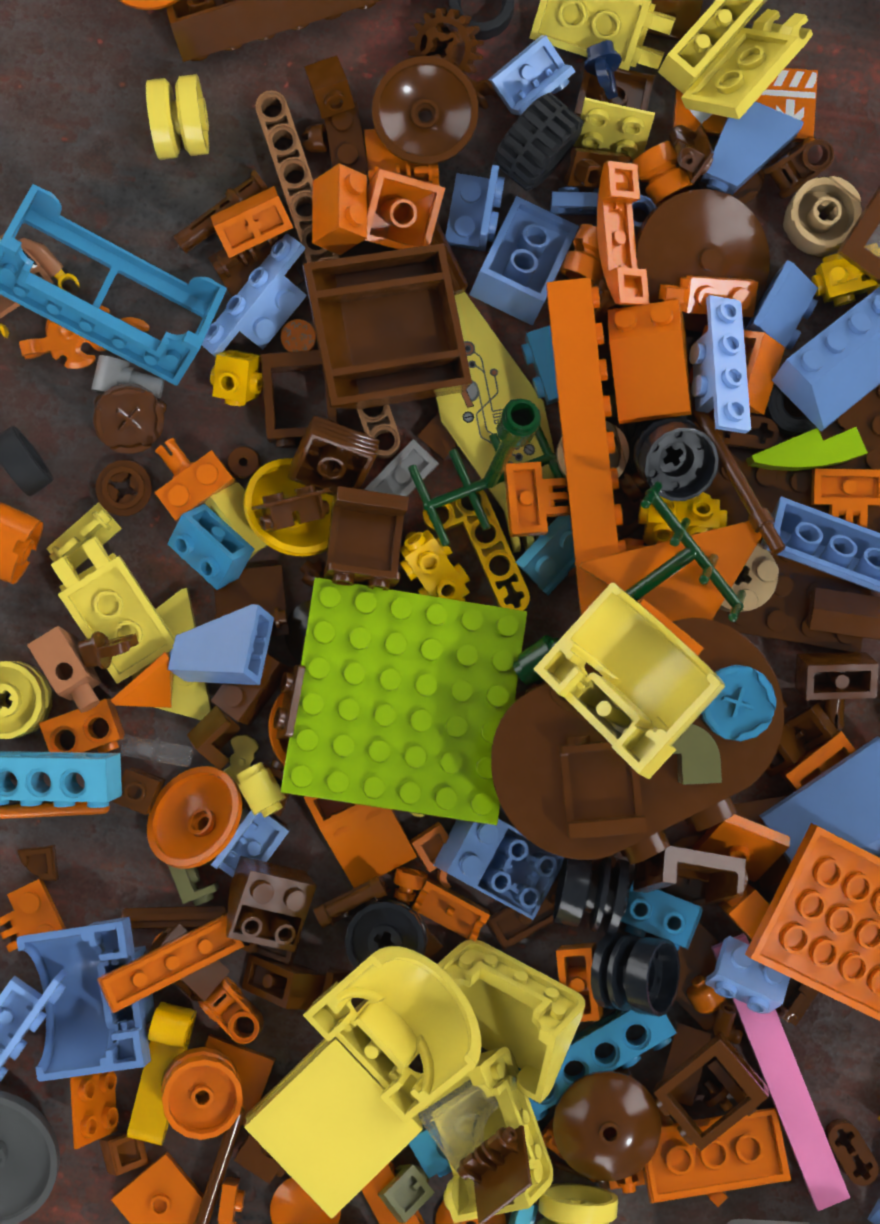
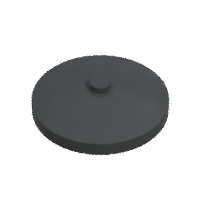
M0 1091V1224H17L34 1214L49 1197L59 1172L60 1149L52 1126L34 1105L17 1095Z

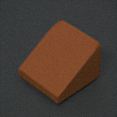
M127 1132L99 1140L108 1174L118 1176L149 1164L144 1142L128 1138Z

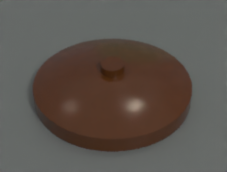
M689 190L661 202L649 213L642 223L635 239L638 269H647L649 303L664 301L663 299H658L660 284L680 286L681 278L692 275L756 280L759 282L755 305L757 304L764 292L769 275V246L759 220L740 200L717 190ZM682 311L685 332L703 333L705 325H708L707 314H691Z

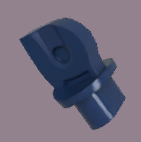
M605 40L587 48L588 59L585 61V70L597 76L600 87L604 88L605 95L610 100L618 97L614 71L619 68L622 58L615 51L613 42Z

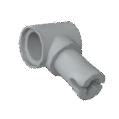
M104 355L98 356L91 387L92 391L103 394L113 386L129 383L141 385L152 391L156 398H161L164 379L134 371V367H129L130 363L125 360Z

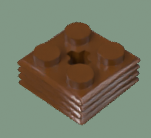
M313 416L292 459L288 479L305 486L315 484L316 490L329 488L330 492L326 494L332 496L338 486L360 489L377 457L379 440L363 432L334 423L329 419Z

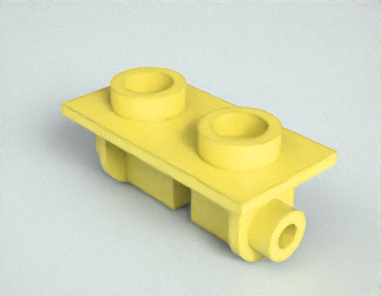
M98 502L46 549L51 554L49 557L53 562L66 555L74 568L77 569L89 558L81 546L82 544L96 536L103 546L122 528Z

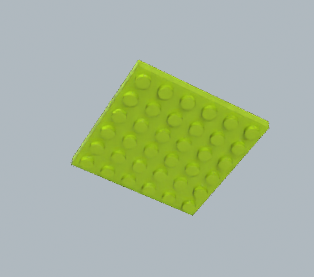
M315 577L301 666H305V673L292 738L289 737L280 793L497 825L500 802L493 784L491 749L500 720L515 702L518 675L514 670L513 664L518 660V655L522 653L527 611L391 589L386 591L379 587L369 589L368 586L354 584L353 586L336 585L332 583V580Z

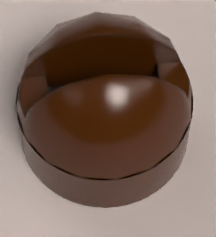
M321 123L307 127L302 133L303 139H309L302 143L305 150L310 153L328 152L329 144L325 125Z

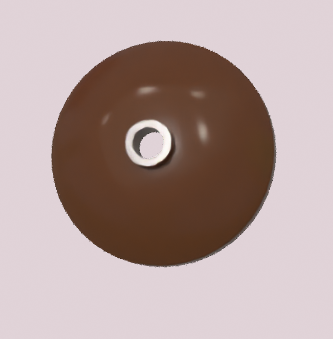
M418 56L396 64L382 77L374 93L372 118L376 133L383 145L392 154L409 163L433 165L451 159L468 144L477 125L478 100L472 83L457 66L441 58ZM422 111H428L432 118L427 122H423L419 119L418 115Z
M597 1071L580 1077L563 1092L554 1111L553 1134L561 1156L576 1172L598 1181H616L637 1173L651 1160L661 1137V1117L653 1096L638 1080L621 1072ZM607 1127L616 1129L615 1135L611 1138L603 1136V1131Z

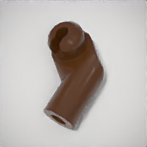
M728 1002L720 1004L713 1030L715 1036L723 1032L730 1042L739 1044L744 1028L741 1025L733 1024L737 1013L735 1005Z

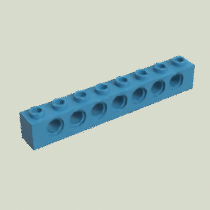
M617 1009L576 1033L550 1094L540 1104L529 1098L536 1120L539 1121L549 1113L548 1108L557 1104L567 1087L580 1077L597 1071H613L620 1066L623 1069L629 1068L641 1060L640 1055L647 1050L653 1048L656 1051L667 1046L672 1041L671 1036L676 1034L667 1015L657 1017L638 1014L631 1009L627 1011ZM639 1024L643 1026L644 1033L639 1039L630 1040L626 1037V1031L631 1025ZM604 1042L612 1044L614 1049L610 1056L600 1058L595 1055V1049L599 1044ZM574 1060L581 1062L583 1069L578 1075L570 1076L564 1072V1067L568 1062ZM432 1117L422 1123L423 1130L409 1143L428 1179L436 1174L438 1177H442L452 1171Z

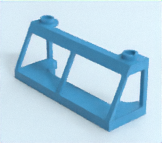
M32 184L0 241V295L177 386L200 350L227 288L209 277H194L190 280L189 284L60 216L62 206L56 196ZM25 223L110 269L93 305L30 273L34 261L24 254L21 248L22 242L15 239L22 224ZM119 273L197 314L202 320L195 334L190 331L181 335L166 332L160 341L99 309L116 274Z

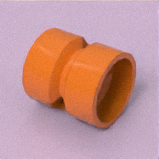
M671 141L662 142L648 149L631 162V164H637L638 178L641 182H648L645 192L654 202L655 206L676 194L689 191L694 186L689 180L686 169L676 166L678 163L677 153Z
M581 224L572 243L575 250L568 251L559 271L570 280L591 277V287H593L595 281L600 280L604 276L599 255L597 227Z

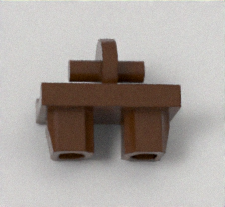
M572 148L570 167L563 182L568 186L599 188L605 162L630 163L632 157L625 153L598 151L593 148Z
M716 1056L706 1063L721 1082L716 1085L711 1077L706 1078L702 1082V1085L708 1091L703 1098V1102L707 1107L719 1104L724 1111H728L733 1106L726 1097L729 1093L738 1104L748 1097L747 1093L739 1084L737 1085L732 1079L731 1074ZM756 1108L753 1109V1110H752L750 1113H748L747 1115L750 1116V1115L753 1114L757 1109H756Z

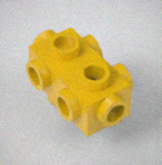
M877 244L864 246L880 258V248L877 247ZM838 253L824 257L822 259L823 263L815 269L816 275L812 276V282L818 287L815 295H822L824 303L833 301L835 307L856 301L854 295L865 292L869 295L880 286L872 278L865 277V273Z
M702 492L699 496L686 501H670L661 497L679 522L683 518L690 519V525L686 530L690 535L726 526L727 510H720V500L711 499V496L707 493ZM640 503L638 524H645L644 542L647 545H654L657 541L665 542L671 540L674 532L651 504L649 508L644 509Z
M428 529L423 533H408L405 536L404 545L400 547V552L405 560L400 562V565L411 581L417 577L423 587L418 590L419 594L465 601L464 596L470 593L465 584L470 579L459 563L453 566L447 558L453 553L450 547H443L439 538L435 539Z

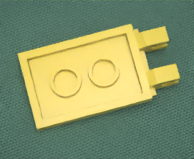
M540 0L529 38L536 40L541 35H546L554 47L587 58L586 50L588 47L605 40H611L615 51L622 58L619 68L629 71L630 66L636 68L638 63L658 70L665 52L643 46L648 28L670 35L676 17L654 11L656 4L651 3L652 0Z
M767 9L754 22L752 29L743 27L683 94L681 99L685 108L740 119L812 37L811 29L801 28L802 25L807 23V16L795 13L783 25L773 22L779 19V11Z
M95 536L81 545L94 564L93 566L78 575L66 555L52 563L51 566L63 583V585L59 586L62 592L58 596L87 639H90L92 634L97 631L105 634L109 640L136 633L139 644L131 647L125 653L112 656L110 666L107 668L118 684L155 661L164 652L171 651L175 639L120 555L116 556L115 553L108 556L106 550Z

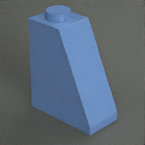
M756 101L740 119L727 117L713 150V162L709 170L702 176L700 182L707 184V189L733 195L795 139L804 122Z
M252 604L175 636L173 649L169 653L170 662L168 670L185 682L260 685L274 617L261 606Z

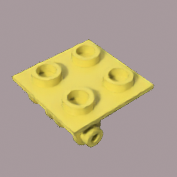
M585 97L580 117L584 124L574 147L625 153L634 160L645 151L655 113Z

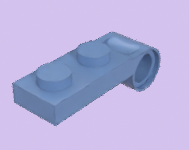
M576 187L559 188L558 192H552L550 212L555 215H597L599 188L594 189L593 192H579V188ZM640 195V200L632 203V209H641L647 216L656 207L649 197ZM634 221L635 235H637L643 222Z

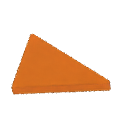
M749 521L690 535L708 559L711 554L718 556L715 568L730 588H732L762 537L760 532L754 531ZM669 540L581 562L579 568L607 585L615 583L626 591L682 551L685 546L680 541L678 546L673 547ZM693 560L637 600V602L645 599L673 622L687 618L713 620L725 598L710 579L707 584L699 582L703 570Z

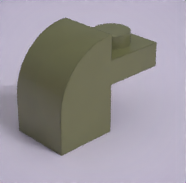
M691 724L672 745L676 749L673 754H677L678 782L683 785L722 783L721 758L715 740L707 731Z

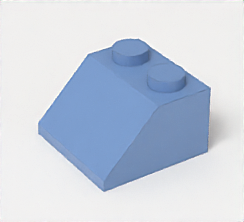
M787 260L774 275L754 312V317H751L745 330L765 332L785 348L791 350L801 334V331L796 329L802 317L808 320L818 301L813 299L818 287L794 263Z

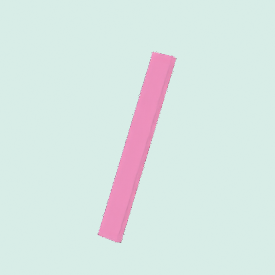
M744 933L733 937L750 945ZM723 942L711 946L716 961L718 960ZM732 998L765 1084L769 1088V1094L777 1110L814 1207L817 1211H821L849 1199L850 1195L776 1009L770 1013H757L750 1010L746 1003Z

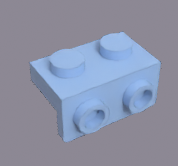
M541 35L488 80L492 83L495 91L510 113L521 116L539 97L547 93L555 94L565 88L570 82L568 78L575 73L572 65H565L547 36Z
M244 808L235 835L225 849L216 856L211 866L215 869H222L233 878L240 856L267 862L290 829L271 815L266 818L263 817L262 813L254 816L252 811Z
M728 936L723 940L715 970L707 976L705 984L714 988V991L722 997L735 998L746 1003L750 1010L757 1013H770L783 1005L790 977L745 955L749 945Z

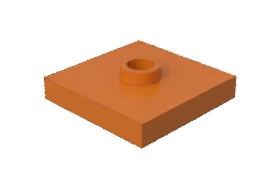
M734 814L725 821L710 827L696 842L692 850L746 859L745 870L748 873V880L756 882L790 847V837Z
M209 1034L205 1047L216 1049L229 1057L238 1071L243 1095L242 1107L245 1110L246 1116L261 1100L276 1058ZM199 1091L197 1095H205V1091ZM244 1116V1119H243V1122H242V1125H243V1126H245L246 1121H247V1120L245 1119V1116Z
M166 1151L116 1193L111 1201L130 1224H194L204 1194L171 1154Z

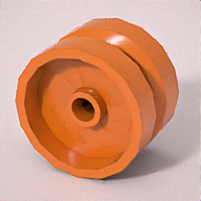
M206 1047L188 1049L176 1056L164 1071L161 1083L164 1116L174 1130L185 1137L204 1140L217 1137L231 1128L240 1115L243 1095L238 1071L229 1057L216 1049ZM199 1091H205V1095H197Z

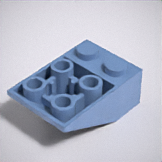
M498 819L497 825L456 820L448 835L449 838L446 844H443L433 866L534 920L561 869L564 857L541 849L525 838L516 828Z

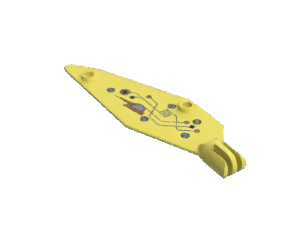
M465 292L455 295L472 384L462 393L436 397L442 424L477 474L483 479L496 453L489 436L497 433V422L504 407L512 400L526 399L534 403L539 409L541 416L540 426L554 453L543 400L541 398L538 399L531 383ZM534 435L530 443L524 447L515 448L509 462L524 463L544 455L536 436ZM549 465L542 467L543 479L554 478ZM504 481L488 489L505 513L510 536ZM521 536L523 546L527 550L534 543V536ZM510 537L513 553L520 552L521 544L519 537Z

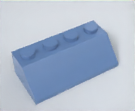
M880 286L787 358L772 379L779 389L820 431H823L880 384Z
M782 496L780 497L771 515L775 520L773 526L786 548L776 555L880 593V533ZM762 538L761 545L763 546V549L771 552L765 540Z

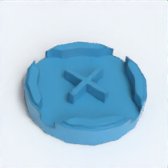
M731 665L718 669L715 673L724 682L725 688L701 713L702 720L713 733L724 739L744 741L757 737L768 728L774 716V710H776L777 700L772 684L763 673L748 666Z

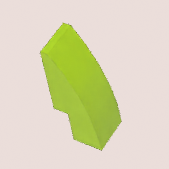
M857 427L824 441L818 428H815L747 458L746 462L748 466L762 469L800 471L838 465L861 457L868 452Z

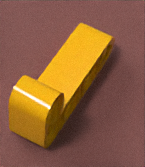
M482 490L476 494L480 497L483 510L495 531V538L490 543H481L477 540L475 530L480 526V522L475 511L466 510L462 506L461 499L441 506L449 513V519L446 523L442 524L445 531L463 524L498 606L521 611L525 610L530 601L528 588L515 563L514 556L485 491ZM423 510L425 525L431 531L436 532L427 511ZM494 557H503L508 561V573L497 576L491 572L489 563ZM513 575L515 576L517 582H511L510 585L514 593L521 592L523 598L519 601V608H514L513 604H505L504 599L508 596L507 589L504 585L499 590L496 583L505 582Z
M161 1002L156 1008L148 1033L151 1061L143 1068L128 1127V1138L160 1146L163 1145L169 1122L164 1116L161 1083L164 1071L176 1056L188 1050L197 1010L166 1002Z

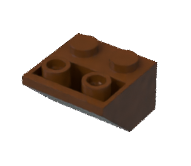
M240 856L229 888L227 938L294 952L317 885L306 871Z

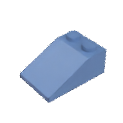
M516 196L469 295L533 325L547 297L546 283L555 280L579 226Z

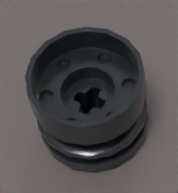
M684 416L643 421L636 428L630 439L629 458L633 469L650 487L656 481L661 482L662 489L658 494L670 501H686L697 497L711 485L717 474L719 457L715 444L700 428ZM669 447L670 454L667 456L666 449Z
M564 857L557 884L553 923L577 928L583 914L588 913L591 931L597 932L602 917H604L605 934L615 935L620 921L626 912L629 899L628 860L618 859L613 874H611L610 857L602 859L598 871L592 870V860H577Z
M606 934L599 941L591 966V988L597 1004L606 1009L616 1008L620 1011L631 1009L638 1014L657 1017L667 1014L676 998L680 981V961L675 944L668 939L643 937L639 939L631 934Z

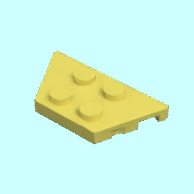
M189 588L181 589L156 608L157 613L174 639L176 635L196 628ZM152 663L132 674V679L134 680ZM173 674L171 708H154L202 720L212 710L208 685L205 682H185Z

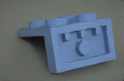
M492 164L490 179L456 173L445 236L450 246L486 252L487 241H495L499 212H493V207L500 208L505 180V177L498 176V165Z

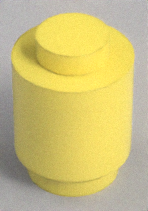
M262 762L247 768L237 775L240 782L238 787L254 816L262 813L263 817L266 818L283 808L280 801L286 797L284 793H280L281 788L270 768L265 769Z

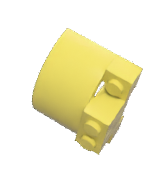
M610 583L533 668L612 744L611 747L638 774L647 779H650L676 751L672 746L675 741L725 688L721 678L700 657L615 583ZM585 664L591 665L602 677L594 672L588 675L585 670Z
M388 946L378 949L341 982L334 983L303 1014L328 1042L336 1036L385 1088L380 1098L405 1124L477 1066L481 1055L479 1025L473 1009L462 990L435 962L423 954L405 947ZM352 998L365 999L356 1008L351 1003ZM418 1054L421 1057L423 1073L416 1072L408 1067Z

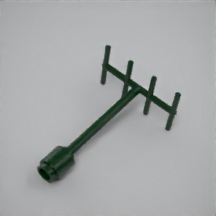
M515 399L504 407L497 422V433L489 436L496 453L483 479L471 483L457 449H452L449 451V455L463 487L431 499L417 466L413 464L408 467L422 499L423 508L427 511L443 547L448 546L450 541L436 512V508L468 496L484 531L490 529L491 525L476 493L487 488H493L497 484L504 482L503 470L510 463L509 459L514 449L524 447L530 443L534 435L544 455L527 462H541L542 467L549 465L554 478H564L556 461V455L552 452L540 426L541 416L539 409L531 401ZM567 487L559 488L561 492L568 493Z
M656 481L646 491V495L641 501V507L647 509L652 504L674 532L670 544L676 547L681 541L685 548L625 592L637 601L695 560L703 570L699 582L707 584L709 579L732 607L728 616L729 621L736 622L740 611L744 608L743 603L746 592L739 590L737 595L734 593L715 568L718 556L711 554L709 559L686 531L690 525V519L683 518L679 522L658 493L662 489V483ZM546 635L518 655V660L514 662L513 667L524 684L531 686L534 683L540 684L544 681L533 668L560 640L559 638H552Z

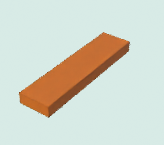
M227 913L97 978L111 1012L115 1013L245 947L242 941L227 938Z

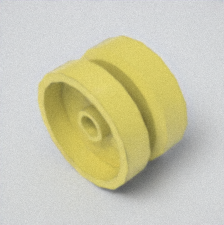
M198 75L179 76L175 85L176 100L172 87L165 78L147 80V110L157 158L159 160L177 158L181 150L180 135H182L185 150L190 156L209 154L208 113Z
M0 661V739L23 737L37 731L40 727L39 723L47 720L52 708V690L47 678L36 667L21 661ZM9 693L11 696L8 699L12 701L11 706L6 703V696Z
M574 1183L551 1184L539 1198L538 1209L545 1217L538 1221L537 1224H609L617 1218L618 1197L609 1190L591 1185Z

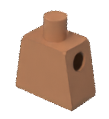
M57 626L27 644L55 692L65 699L74 700L81 713L89 711L100 703L92 689L101 683L100 678L94 667L86 668L78 647V637Z

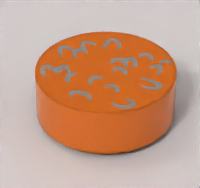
M300 319L292 320L283 327L281 342L287 352L312 351L316 345V333L307 321Z

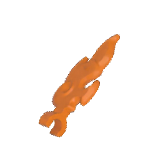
M104 306L99 307V309L110 314L109 308ZM134 317L120 319L143 332L150 330V326L141 319ZM49 319L45 327L46 337L19 342L21 353L25 360L36 358L46 353H51L55 360L64 355L67 358L64 364L67 369L85 368L96 361L95 355H87L81 351V345L85 342L89 343L96 351H106V349Z

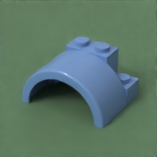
M130 917L97 921L88 926L17 937L18 951H25L36 966L43 993L62 969L68 973L62 981V984L66 986L62 995L54 1005L48 1001L45 1006L47 1014L45 1045L42 1058L35 1067L38 1081L141 1068L151 1061L146 1024L152 1020L155 1012L153 993L112 1013L97 981V978L144 955L146 946L134 947Z

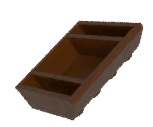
M444 243L304 263L302 265L331 408L365 409L462 393L472 384Z

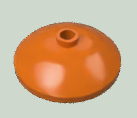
M210 766L191 768L180 773L167 783L158 794L147 821V838L150 848L156 857L174 868L188 869L201 866L220 854L232 840L240 823L242 796L238 785L224 771Z

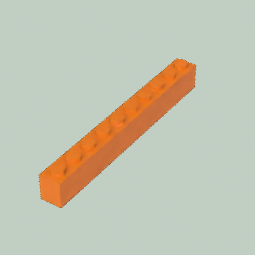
M591 277L546 283L581 615L608 586L579 568L581 562L626 551L625 540H618L616 526L623 525L621 504H614L613 490L619 489L617 467L610 468L609 454L615 453V441L613 431H606L605 417L612 416L610 396H603L601 381H608L606 359H599L598 345L604 344L602 322L595 323L594 309L600 308V296L598 286L591 287Z

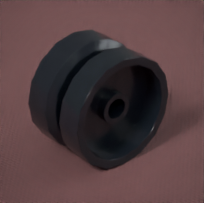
M394 899L379 900L360 910L348 925L345 937L347 957L354 969L378 949L388 947L381 941V937L387 932L392 934L390 940L393 942V945L391 946L409 948L424 955L428 938L426 925L418 911L407 903Z

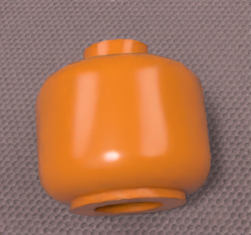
M699 975L692 980V986L687 989L686 995L697 1012L710 1014L719 1009L720 1004L725 1001V997L718 995L714 988L705 984L707 977Z

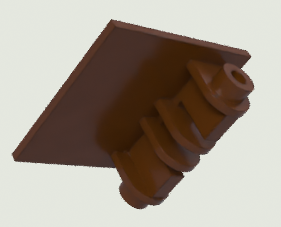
M278 236L270 238L231 258L228 257L224 248L208 257L232 297L237 295L247 283L251 272L258 268L267 258L273 245L279 241ZM294 264L284 275L296 286L304 282Z
M282 565L246 568L239 579L218 590L214 588L217 615L215 619L256 604L274 617L270 637L289 635Z
M522 1125L515 1130L510 1126L507 1128L501 1127L493 1136L485 1140L482 1146L476 1147L474 1153H470L459 1162V1167L457 1168L459 1176L464 1180L469 1178L474 1181L478 1224H484L532 1186L525 1131Z

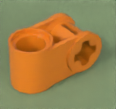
M228 976L221 981L205 1002L198 1001L202 1010L212 1020L217 1022L236 1043H250L263 1029L264 1019L261 1012L246 998L238 985ZM226 994V998L217 1004V1000ZM243 1016L250 1018L254 1023V1032L243 1033L238 1027V1018Z

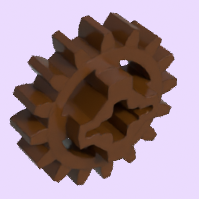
M436 8L435 15L427 12L423 14L425 24L415 22L414 27L418 31V35L409 36L408 40L415 43V49L407 51L408 55L416 57L433 56L444 59L457 66L465 75L466 72L476 73L478 71L473 62L474 60H483V56L477 53L476 50L477 47L484 45V41L475 39L474 35L479 32V26H468L472 18L471 16L462 15L459 17L460 11L458 9H450L447 13L446 8ZM449 23L455 26L458 31L450 33L448 27H444L443 24Z

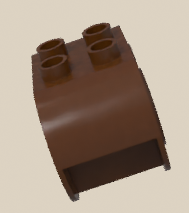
M687 618L673 621L675 625L704 648L698 657L714 672L727 666L741 665L751 667L763 673L773 686L777 700L776 710H774V716L766 730L757 737L744 741L724 739L713 733L702 720L700 714L692 724L707 731L715 740L721 758L722 783L686 785L679 783L677 754H672L650 779L640 775L643 815L646 817L647 833L571 840L567 837L559 745L567 744V737L590 735V742L606 741V739L593 726L557 705L550 696V685L545 680L540 684H534L515 695V702L509 707L499 722L491 749L493 784L499 802L508 819L525 838L552 854L570 859L593 860L609 857L621 852L623 857H627L630 864H635L668 848L670 843L663 830L684 819L687 825L694 824L696 830L701 831L732 817L737 813V810L730 797L750 787L765 772L777 752L783 733L784 704L780 685L773 669L760 650L744 635L720 622L702 618ZM585 664V670L588 675L594 672L602 677L591 665ZM561 695L559 696L561 700H565L564 697H562Z

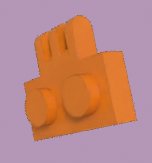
M541 462L508 463L506 465L504 479L510 537L546 535L548 533L547 517L570 515L569 506L555 507V503L568 501V493L553 492V489L567 487L566 478L543 479Z
M812 469L811 505H829L830 515L838 518L843 516V520L853 523V516H857V525L867 528L868 506H880V470Z
M37 879L7 894L14 911L0 917V926L8 921L12 925L11 928L0 933L2 939L14 934L19 937L66 929L42 879ZM17 940L6 945L8 952L18 948Z

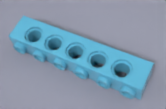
M0 751V805L9 804V800L20 801L21 806H38L42 804V801H53L54 807H70L76 805L75 802H87V807L103 808L109 806L110 801L122 796L120 753ZM11 772L16 776L17 786L10 779ZM44 773L50 778V787L43 780ZM77 773L84 779V788L76 780Z

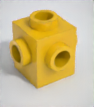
M227 350L216 354L215 365L210 374V383L213 386L212 397L225 399V404L232 406H244L246 402L257 398L263 389L261 355L236 350Z

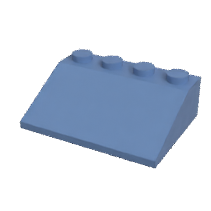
M879 736L759 815L766 827L790 837V847L783 853L789 865L811 823L880 858Z

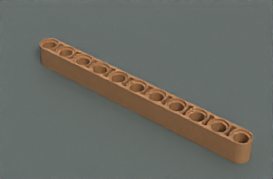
M265 91L257 98L255 104L256 112L300 243L305 246L304 254L307 263L338 259V254L327 249L313 250L308 247V243L312 238V215L302 217L297 214V210L305 203L312 204L313 178L284 96L277 91ZM276 105L282 108L280 114L276 117L264 115L265 110L269 106ZM281 138H288L293 141L292 146L287 150L281 151L275 148V144ZM292 171H301L304 174L302 181L296 184L286 181V177ZM383 405V411L377 417H369L364 413V409H357L366 435L377 438L380 434L387 433L395 439L391 449L385 451L377 449V457L385 460L396 456L400 450L401 443L390 406Z

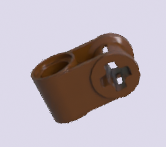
M808 137L790 150L772 159L762 170L765 174H770L780 190L778 193L779 197L784 199L797 192L807 181L826 170L834 160V150L828 141L817 137ZM820 145L823 155L817 163L811 164L808 161L807 153L812 146Z

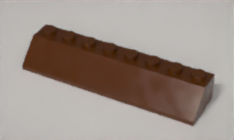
M180 0L166 7L182 61L186 62L189 60H204L210 54L221 50L233 51L250 41L268 40L273 38L276 33L289 29L301 30L311 22L321 19H336L344 12L353 9H368L373 7L376 2L382 0Z

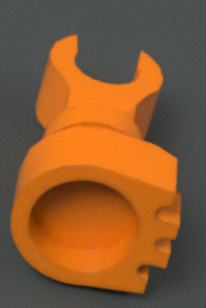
M397 867L393 882L400 887L396 888L394 892L396 900L410 905V902H413L416 896L413 890L422 889L428 874L408 867Z

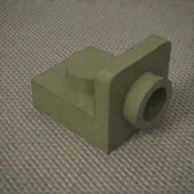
M168 865L183 904L193 901L194 906H198L214 899L213 892L220 888L218 881L198 888L196 882L200 881V875L197 867L179 869Z
M413 1164L399 1165L394 1170L397 1175L378 1193V1196L399 1223H406L435 1193L428 1184L429 1179L426 1173L420 1167Z

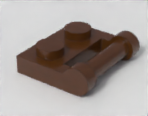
M383 875L376 876L368 880V882L314 908L315 916L321 927L325 928L352 915L351 910L361 904L367 907L373 902L383 899L387 896L386 889L389 887Z

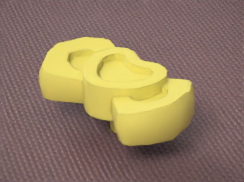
M237 735L230 740L234 754L230 757V766L223 771L237 785L240 784L237 775L251 767V762L255 759V753L259 750L258 743L249 735Z

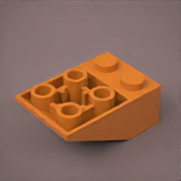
M304 797L320 831L353 888L368 882V880L376 876H382L418 857L394 810Z

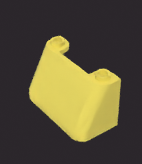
M465 940L437 965L455 981L470 1003L479 1025L481 1047L488 1051L501 1047L509 1048L518 1068L521 1069L516 1079L517 1088L521 1093L540 1104L552 1090L583 1017L585 999L575 990L483 941Z
M507 1047L481 1053L479 1062L472 1071L419 1112L426 1113L431 1111L454 1176L447 1184L443 1195L444 1204L450 1211L454 1223L478 1219L474 1181L469 1178L464 1180L459 1176L457 1172L459 1162L470 1153H474L476 1147L482 1146V1143L493 1136L501 1127L507 1128L510 1126L515 1130L520 1125L524 1126L532 1186L495 1215L530 1208L553 1182V1167L530 1100L516 1086L519 1069L512 1052Z

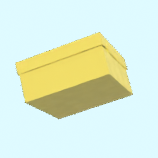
M335 1036L329 1042L324 1038L246 1114L245 1119L247 1121L244 1128L332 1219L423 1130L422 1122L424 1121V1116L418 1113L405 1124L380 1098L385 1088Z

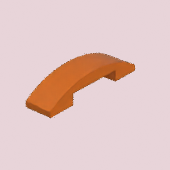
M607 161L603 165L597 201V238L605 281L617 305L636 306L650 304L647 269H638L636 259L632 203L640 200L638 166L631 163Z

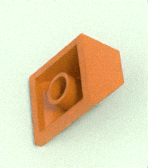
M377 168L367 187V239L365 241L398 250L430 245L445 187Z

